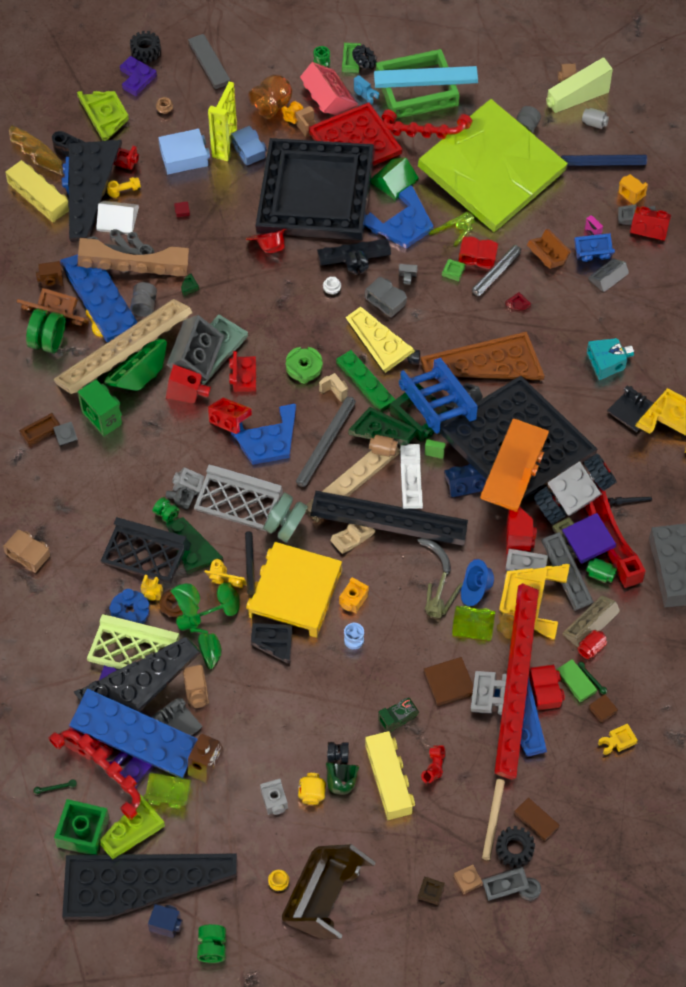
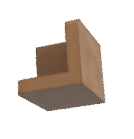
M309 106L296 112V124L305 137L311 136L309 127L317 124L314 120V110Z

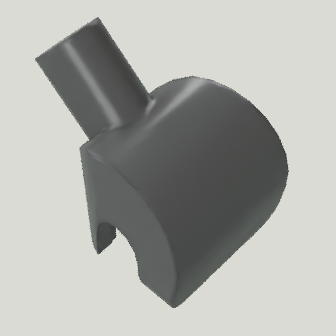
M182 487L177 492L167 491L166 498L174 499V503L178 507L188 509L195 491L185 490L186 487Z

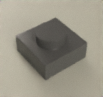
M72 421L53 427L59 446L78 440Z

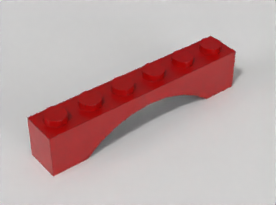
M594 481L602 495L584 507L589 516L596 513L599 515L616 543V547L607 551V554L613 566L617 568L616 572L624 588L642 583L646 571L638 555L630 548L622 536L612 514L606 491H603Z

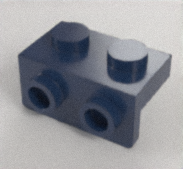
M471 464L444 470V476L449 484L451 497L481 492L487 481Z

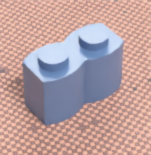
M250 126L231 133V142L246 165L265 158L266 145L259 140L255 129L253 130Z

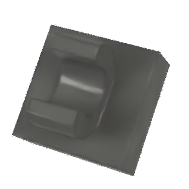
M399 264V276H404L403 284L411 285V277H417V265Z

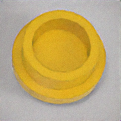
M274 870L268 877V884L273 890L282 891L289 885V876L283 870Z

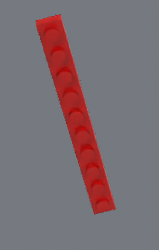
M523 583L518 585L494 772V774L510 780L515 779L517 776L539 593L538 589Z

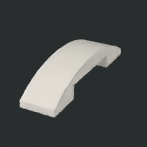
M420 444L400 445L403 509L423 508Z

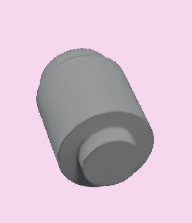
M586 108L582 116V122H585L586 125L600 129L607 126L609 121L607 112L593 108Z

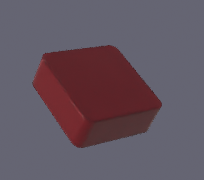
M187 201L174 203L176 217L190 216Z

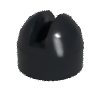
M415 350L414 353L407 357L409 363L414 365L420 364V350Z

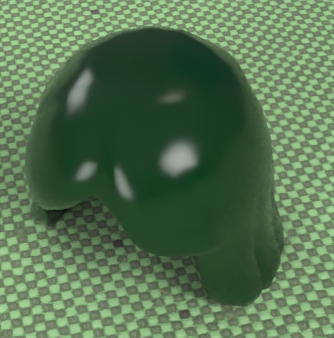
M327 762V784L329 790L339 795L349 794L355 787L360 766Z

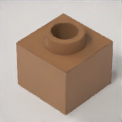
M561 64V71H558V82H562L577 73L575 64Z

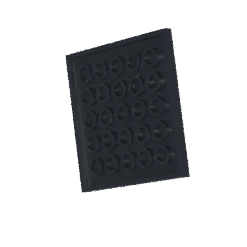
M522 376L517 377L476 402L478 406L476 420L469 421L465 415L461 414L440 424L439 433L486 480L489 477L512 419L548 430L549 433L542 448V452H544L540 463H536L539 465L535 476H531L522 501L548 485L549 481L579 461L584 462L595 455L598 450Z

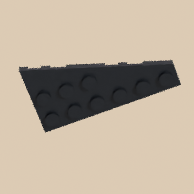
M122 140L69 144L70 241H80V238H89L98 211V203L101 202L102 196L104 197L114 162H116L119 148L122 146Z

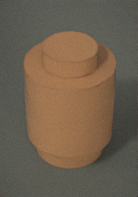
M375 435L374 438L370 439L369 449H372L373 454L387 457L396 455L398 441H395L394 438Z

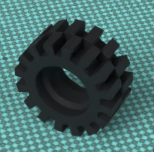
M142 31V34L137 32L136 36L133 35L132 39H130L132 57L140 62L143 60L144 63H147L146 60H149V62H152V59L156 60L157 56L159 57L161 53L159 36L155 35L154 32L151 34L150 31H147V33ZM144 45H149V46H151V47H149V48H140L141 46H144Z
M514 826L513 829L507 827L506 831L503 830L497 838L496 855H498L500 861L503 860L505 866L507 863L510 864V868H513L514 865H517V867H520L521 864L523 866L527 865V862L531 861L534 854L533 836L530 837L529 831L524 832L525 828L523 827L520 830L517 829L518 826ZM512 840H517L523 844L524 849L519 854H513L508 850L507 844Z

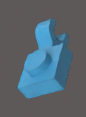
M359 75L354 78V91L356 94L361 95L370 104H373L372 97L379 99V92L373 90L369 82Z

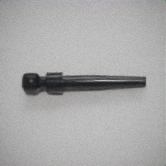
M652 496L608 498L609 505L652 500Z

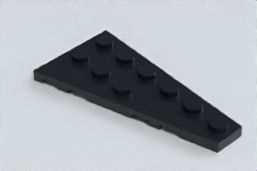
M184 637L154 654L151 653L145 656L146 658L138 662L135 661L108 674L107 677L99 681H94L88 686L74 691V693L81 701L86 690L90 689L140 712L201 652L188 637Z

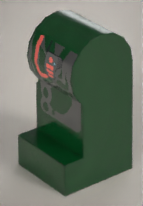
M408 697L401 700L398 704L378 711V721L386 732L389 731L391 733L414 719L419 714V710L411 698Z

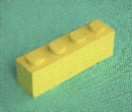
M21 160L5 172L8 184L53 223L69 212L67 197L64 194L61 195L54 185L48 184L41 174L38 175L31 165H27Z
M389 731L365 737V747L387 820L411 815L412 806H415L413 795L409 794L407 787H409L407 775H403L401 771L403 762L401 756L397 757L395 750H398L395 737L391 738Z

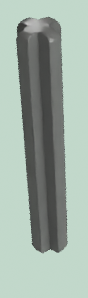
M513 245L472 288L473 294L480 296L521 253V248Z

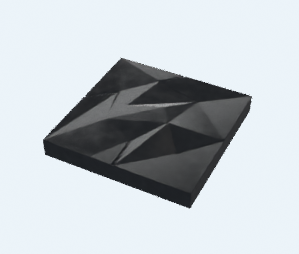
M270 138L256 218V233H272L286 229L283 231V235L363 240L375 153L374 144Z

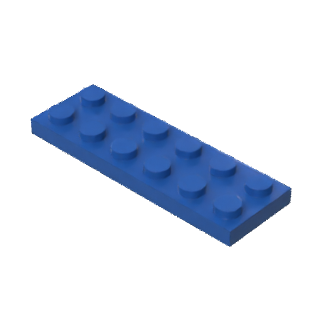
M78 254L60 260L61 267L106 342H110L138 323L106 270L79 267Z
M90 689L86 690L69 724V727L83 734L86 733L100 742L183 779L188 768V757L198 740L191 735Z

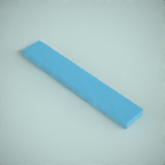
M477 66L374 71L375 88L478 83Z

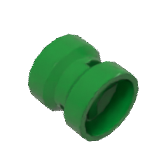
M325 46L316 47L313 51V62L329 68L330 50Z
M162 497L155 503L152 511L157 516H161L163 521L169 523L177 518L180 509L175 505H171L168 499Z

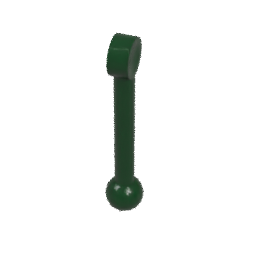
M583 662L577 663L578 667L600 689V693L606 694L608 692L607 688L603 687L588 672Z
M71 779L68 783L43 788L35 787L33 792L39 795L41 792L54 789L75 788L77 782Z

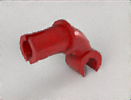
M434 745L433 748H430L429 754L433 762L428 766L427 770L422 772L421 779L423 782L431 783L443 775L442 759L445 758L446 754L444 745Z

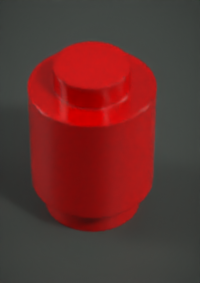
M592 630L579 643L577 649L580 655L585 659L594 658L607 645L606 635L602 631Z

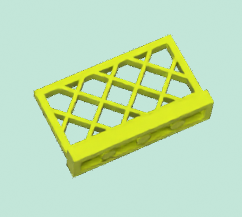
M228 82L217 107L210 106L208 109L212 157L224 161H229L231 157V133L237 131L233 82Z

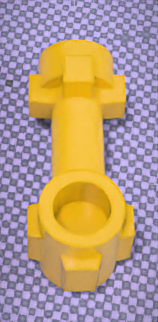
M129 178V182L118 184L117 181H110L107 187L108 195L112 198H117L120 195L119 191L130 188L138 190V188H141L139 178Z

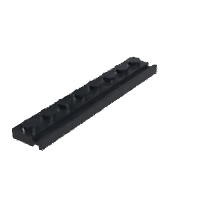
M316 490L310 516L463 546L468 524L466 519L414 509H403V507Z

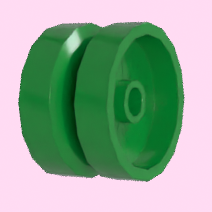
M35 309L27 327V347L35 350L43 348L45 352L56 353L64 336V315L52 312L49 315L47 310Z

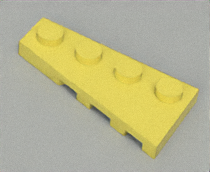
M359 307L346 317L385 373L415 352L410 345L406 344L400 337L378 322L377 319L362 307Z

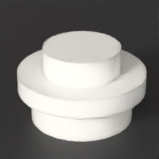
M328 277L323 283V289L328 294H336L341 290V282L336 277Z

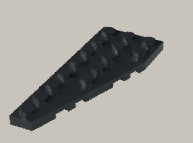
M237 853L119 855L113 860L109 855H66L62 918L63 920L109 919L237 877Z

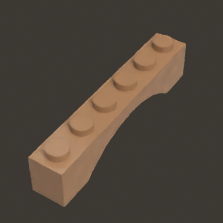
M80 238L78 266L101 268L104 270L112 269L158 275L186 276L189 248L169 247L154 254L132 255L113 250L96 239Z

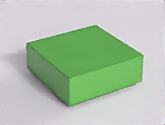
M448 259L442 276L459 281L465 269V264Z
M426 440L425 455L443 459L445 443Z

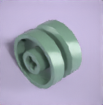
M285 492L268 514V519L263 529L269 533H274L277 527L281 525L278 538L287 542L301 521L308 506L299 501L290 510L293 497Z

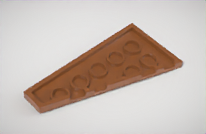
M527 331L421 357V364L425 373L432 371L435 359L441 358L455 377L516 379L522 376L524 379L544 380L545 377Z

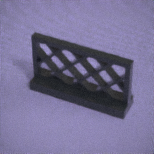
M116 517L114 521L116 527L100 562L139 575H148V577L153 579L158 577L160 581L171 584L185 550L189 551L191 546L188 539L182 535ZM119 533L126 535L127 540L117 544L116 540ZM138 539L143 540L145 545L134 549L132 542ZM130 544L132 551L122 556L120 549ZM156 544L160 545L162 550L152 554L149 548ZM147 549L149 556L140 561L137 554ZM173 549L179 550L177 556L169 560L167 552ZM118 552L119 558L113 561L108 560L111 553ZM164 554L167 561L157 566L154 559ZM135 556L137 563L131 566L126 565L124 560ZM152 560L154 568L148 571L143 570L142 565ZM169 565L171 570L168 577L162 576L159 570Z

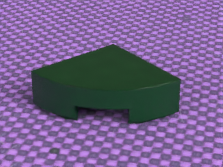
M192 273L184 278L185 280L181 286L183 297L200 290Z

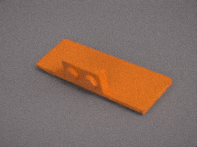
M512 419L480 498L513 511H518L532 475L535 476L539 465L536 463H540L544 454L542 448L549 431L517 419Z

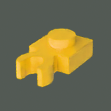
M144 575L141 593L148 600H160L163 595V588L161 584H158V577L151 580L148 578V575Z
M627 723L610 731V738H600L598 745L607 744L609 746L603 751L604 755H607L615 747L620 752L637 744L638 740Z

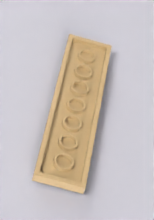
M175 299L171 300L54 378V381L59 387L70 394L77 393L84 385L93 382L102 373L110 371L114 365L125 361L129 355L140 351L147 343L155 341L160 334L170 331L175 324L186 320L192 314L190 307Z

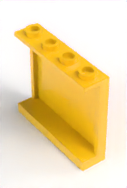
M274 542L273 547L268 549L266 565L263 564L261 567V578L259 582H255V594L247 602L246 609L249 611V618H252L253 614H258L308 629L310 636L317 637L342 572V561Z

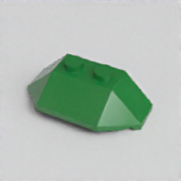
M156 339L144 345L140 351L132 353L107 375L104 381L105 385L135 391L144 388L145 384L150 379L155 378L157 373L163 368L167 345L166 340Z

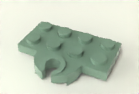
M218 315L210 323V325L224 335L208 380L248 337L247 331L221 315ZM201 380L200 384L204 385L207 381Z

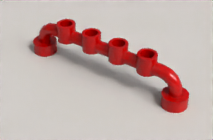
M389 109L385 110L381 116L385 126L393 135L400 136L402 131H404L409 137H415L417 132H419L424 138H430L432 133H434L438 138L445 139L448 134H458L464 129H469L473 122L472 118L466 114L460 115L457 120L458 126L452 128L445 124H442L440 127L433 126L430 123L421 126L414 122H411L410 125H405L399 121L393 124L397 115Z
M65 730L59 734L54 732L48 737L49 741L58 750L66 744L65 739H73L83 751L90 755L97 765H100L109 777L114 779L126 793L132 796L131 804L125 802L120 807L122 813L129 820H132L138 814L136 809L140 805L141 797L135 788L137 785L136 781L130 775L126 778L120 774L122 771L121 766L115 761L110 764L106 760L108 754L101 747L96 750L91 746L94 741L88 734L85 733L81 736L74 730Z

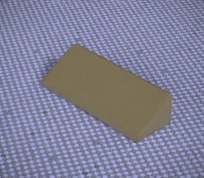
M601 595L562 633L563 636L579 647V643L592 630L601 631L620 612L616 601Z

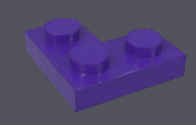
M132 56L120 65V71L130 76L122 84V89L134 96H137L157 76L156 70Z

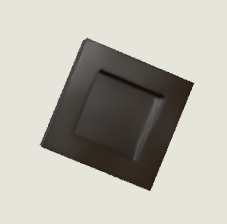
M424 876L418 899L438 905L445 883Z

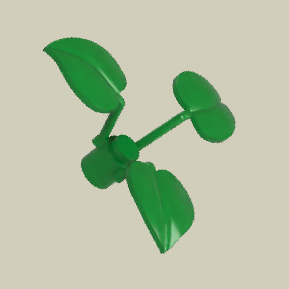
M230 583L220 584L217 589V598L221 604L197 614L200 602L198 590L192 584H180L170 590L176 598L181 611L184 613L177 617V626L181 631L190 629L191 633H202L198 638L199 648L208 670L212 669L221 656L222 648L218 637L214 633L208 634L207 630L197 628L201 623L200 617L221 608L224 609L227 616L235 615L240 607L238 593Z

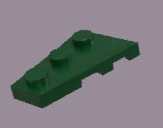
M369 407L350 427L348 435L367 439L380 435L394 438L395 441H398L399 445L407 446L417 435V429Z

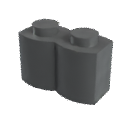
M378 277L365 289L364 297L367 301L378 307L389 317H393L406 305L407 296L405 292L393 287L388 279Z

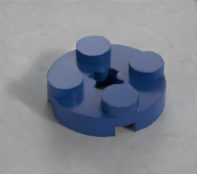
M125 589L116 595L109 607L112 617L144 624L150 615V606L147 598L142 593L132 589ZM132 606L134 612L129 611L126 613V608Z

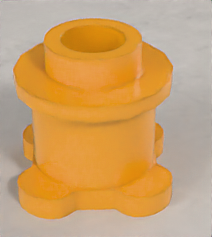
M293 101L288 108L286 106L282 107L284 120L296 124V112L304 109L302 104Z

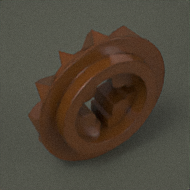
M167 590L160 598V608L163 614L165 613L169 618H177L184 613L179 605L172 609V603L176 602V598L170 590Z

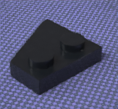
M252 623L251 645L286 663H290L292 625Z

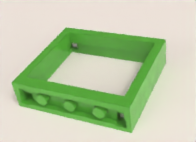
M442 49L377 62L376 71L416 69L439 64L440 68H448V64ZM456 84L447 85L449 91L396 102L391 87L381 88L389 110L394 111L397 115L396 119L459 105V92Z

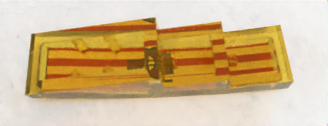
M13 125L8 129L10 140L19 144L23 153L32 156L34 164L62 176L64 175L63 162L44 143Z

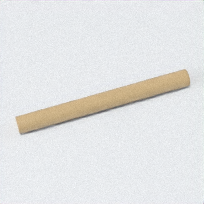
M502 779L496 780L482 855L484 860L491 859L505 783Z

